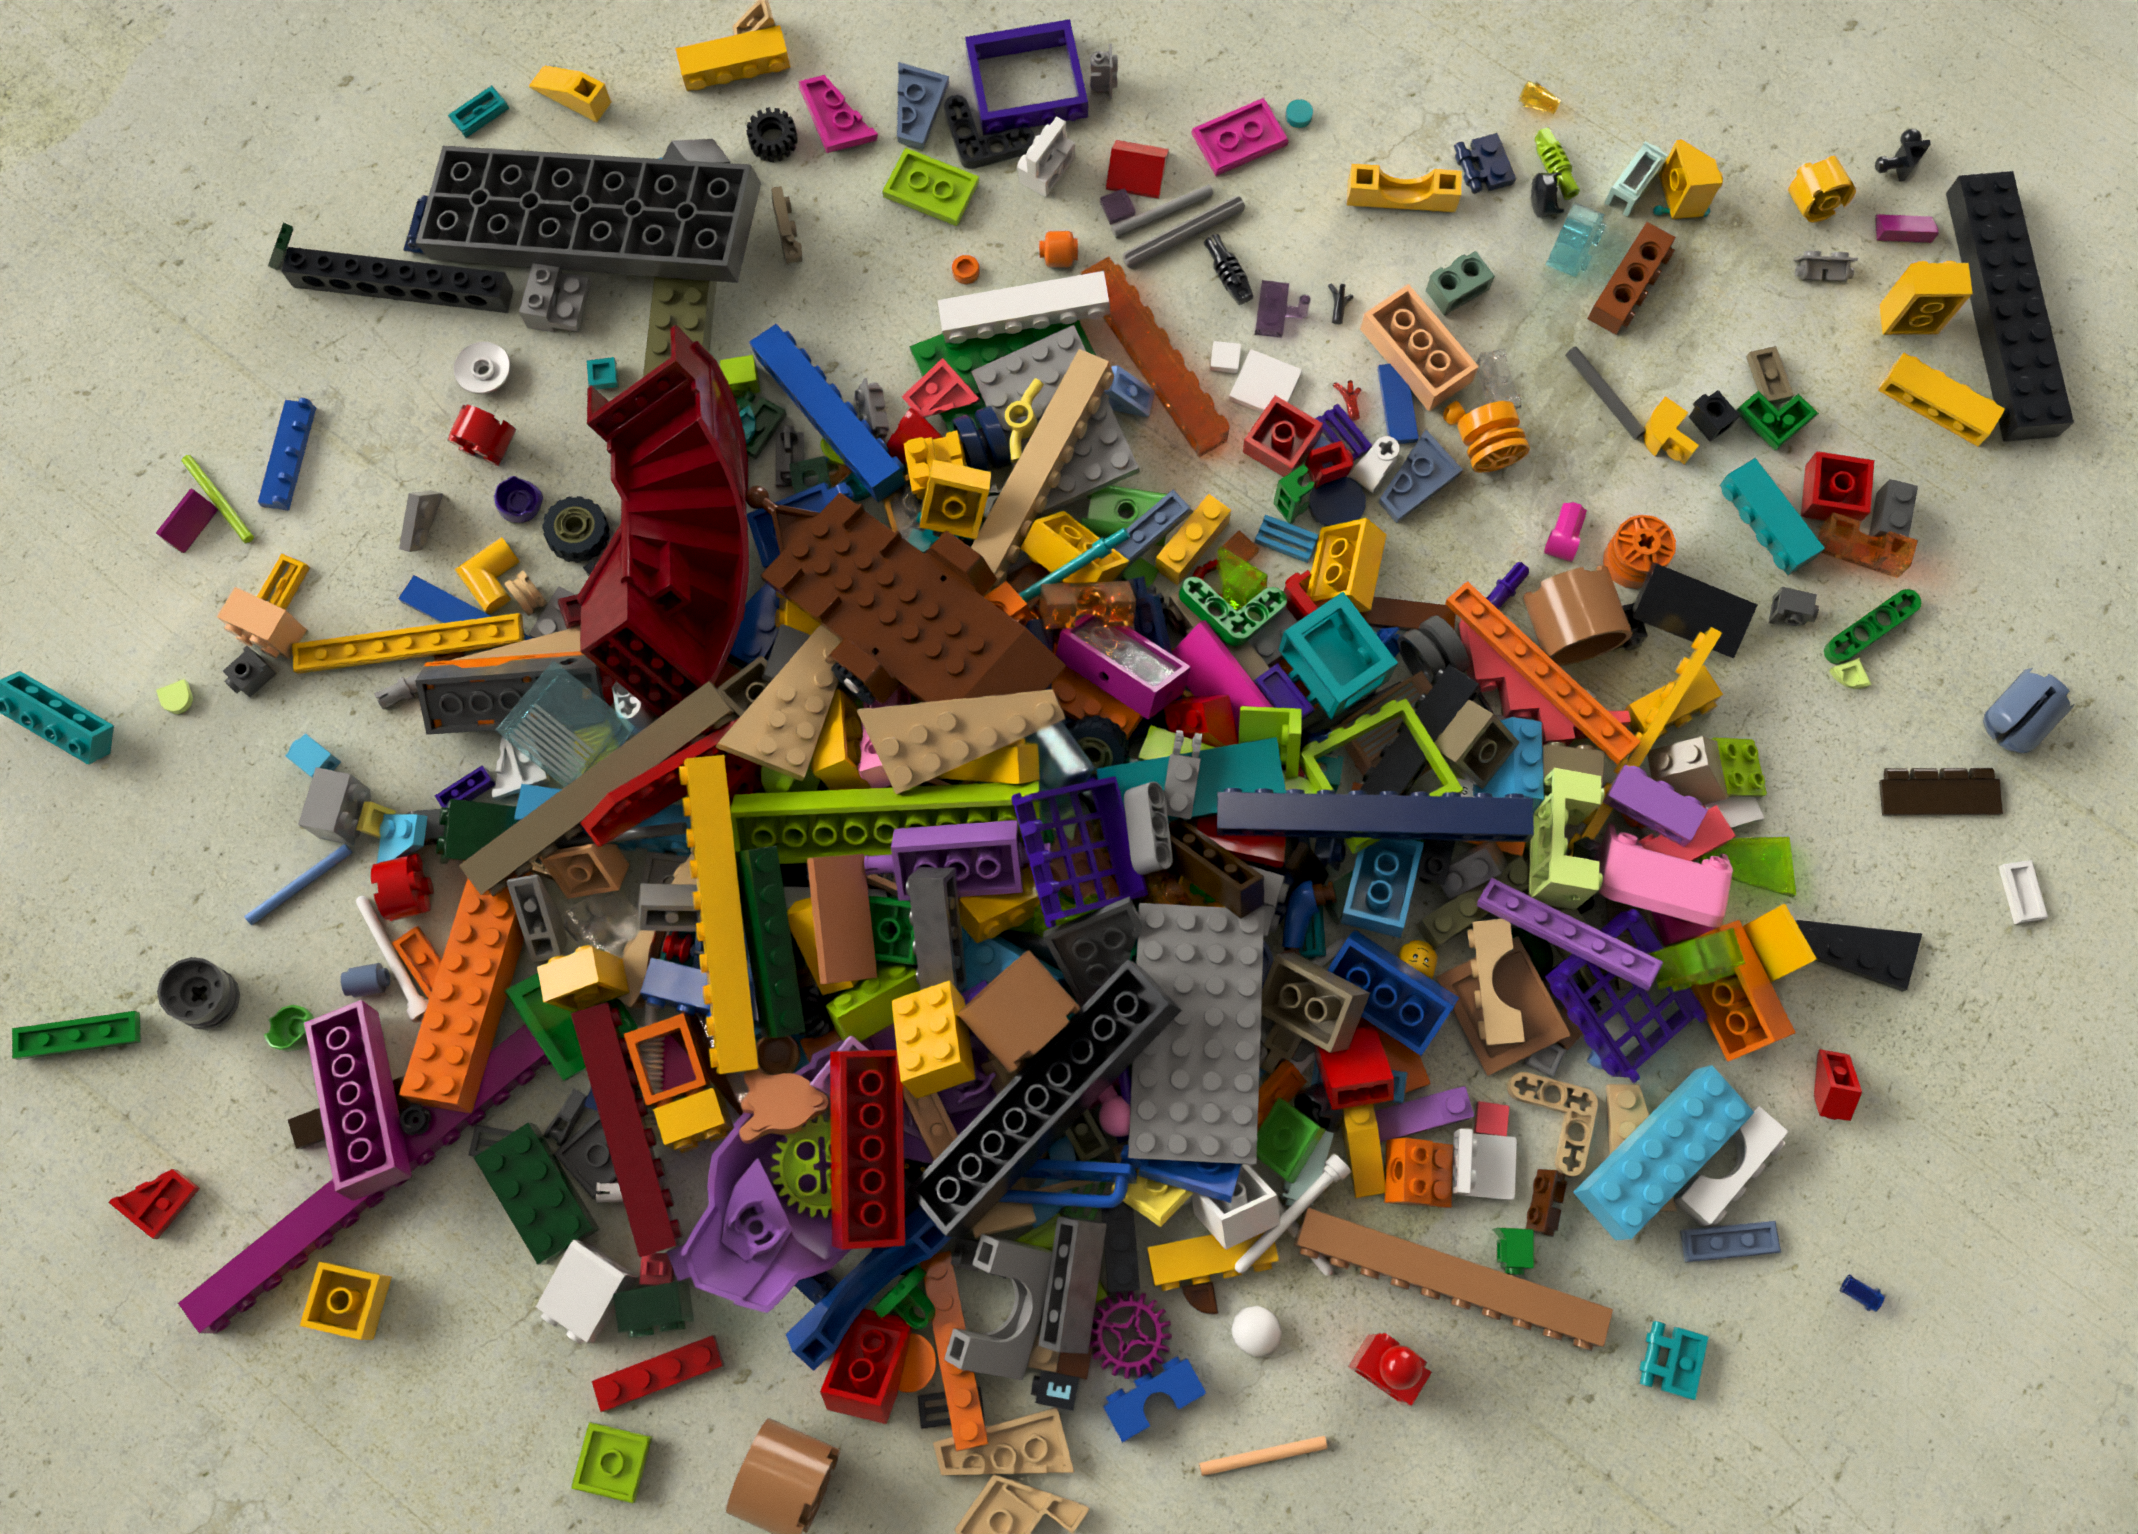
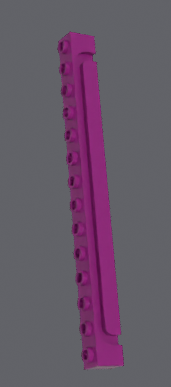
M526 1024L490 1052L472 1114L422 1106L423 1109H428L431 1113L428 1130L421 1135L415 1134L413 1136L403 1131L411 1172L418 1166L423 1167L434 1160L436 1157L435 1152L444 1145L448 1147L455 1143L461 1137L460 1132L469 1125L474 1126L486 1117L485 1112L493 1105L499 1106L507 1101L511 1096L510 1092L518 1085L524 1086L536 1076L534 1072L540 1067L552 1064ZM417 1117L413 1120L414 1123L419 1121ZM333 1179L330 1180L188 1294L178 1305L198 1333L217 1334L230 1325V1318L238 1312L243 1313L254 1306L257 1302L256 1297L264 1291L268 1292L276 1288L283 1281L282 1276L288 1271H294L302 1267L309 1260L307 1257L316 1249L320 1250L328 1246L335 1239L333 1236L342 1228L346 1229L355 1224L360 1219L359 1214L368 1207L373 1208L385 1199L386 1196L384 1194L393 1186L397 1188L403 1185L409 1179L355 1201L336 1192Z

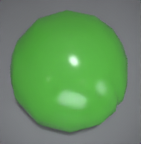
M293 1004L283 1007L273 1017L269 1018L270 1030L264 1034V1037L272 1048L285 1052L301 1050L308 1045L304 1023L314 1019V1017L307 1008Z

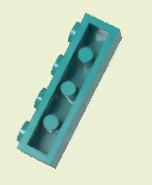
M1756 458L1727 474L1719 485L1723 496L1733 503L1739 511L1742 521L1749 524L1755 532L1758 542L1768 549L1773 556L1776 566L1784 570L1787 576L1816 559L1825 549Z
M21 671L0 680V713L88 765L111 753L114 725Z

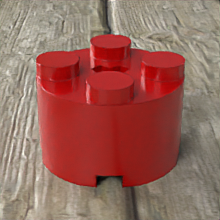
M462 405L447 441L459 446L458 450L474 457L477 453L484 456L483 460L499 466L512 441L516 428L505 420L500 425V421L494 418L495 415L472 405Z
M419 854L407 855L372 865L371 884L377 883L378 893L373 895L377 908L385 920H399L431 911L429 895L434 893L433 883L430 877L424 876L423 862Z

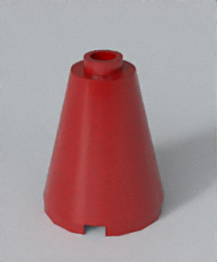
M910 407L899 422L898 428L891 435L886 446L891 458L896 456L902 464L907 465L903 443L919 437L924 439L932 437L934 440L943 436L917 410Z

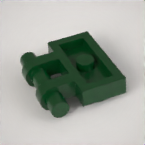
M747 390L742 398L739 397L736 400L739 412L749 405L754 413L756 431L746 447L747 454L757 459L787 414L785 409L763 397L755 406L752 402L756 396Z

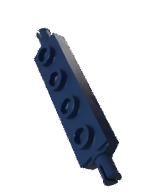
M1145 576L1133 578L1136 596L1128 602L1135 631L1172 654L1159 594L1148 593ZM1182 695L1174 701L1182 699ZM1163 708L1155 716L1164 718L1166 730L1169 731Z

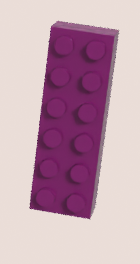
M359 1000L305 1022V1031L335 1191L355 1201L411 1178L412 1174L403 1130L400 1124V1115L379 1012L363 1000Z

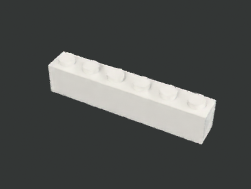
M1104 271L937 300L945 342L955 344L965 342L971 338L987 339L994 336V334H1015L1023 329H1043L1051 324H1071L1079 319H1100L1105 315L1111 314Z

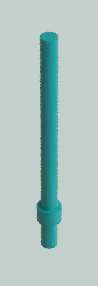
M1122 528L1106 539L1102 537L1092 544V548L1028 587L1019 595L1027 603L1095 559H1103L1112 553L1111 549L1130 538L1128 531Z

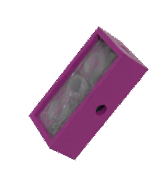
M1096 607L1061 631L1056 656L1067 667L1146 719H1150L1183 694L1191 668L1188 664L1099 607Z

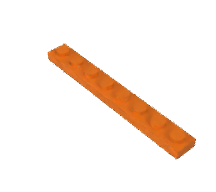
M1468 581L1446 599L1445 604L1592 742L1602 751H1605V754L1617 765L1640 745L1641 741Z

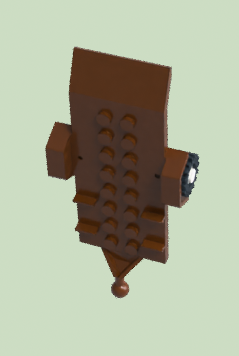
M752 486L747 490L745 495L747 504L753 509H764L772 515L780 555L760 575L762 580L842 640L825 661L828 664L832 660L836 661L831 667L835 677L839 678L840 683L844 684L848 691L850 690L854 696H858L866 704L872 705L876 700L883 704L900 685L922 702L1045 690L1066 667L1027 628L983 597L988 589L997 581L996 576L979 553L950 532L945 531L924 554L903 539L900 531H892L866 512L863 504H855L840 492L821 512L777 505L769 499L767 490L762 486Z

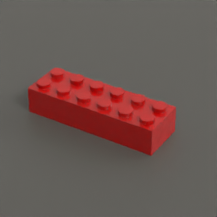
M897 1050L830 1051L832 1247L844 1250L905 1246L903 1084L900 1080Z

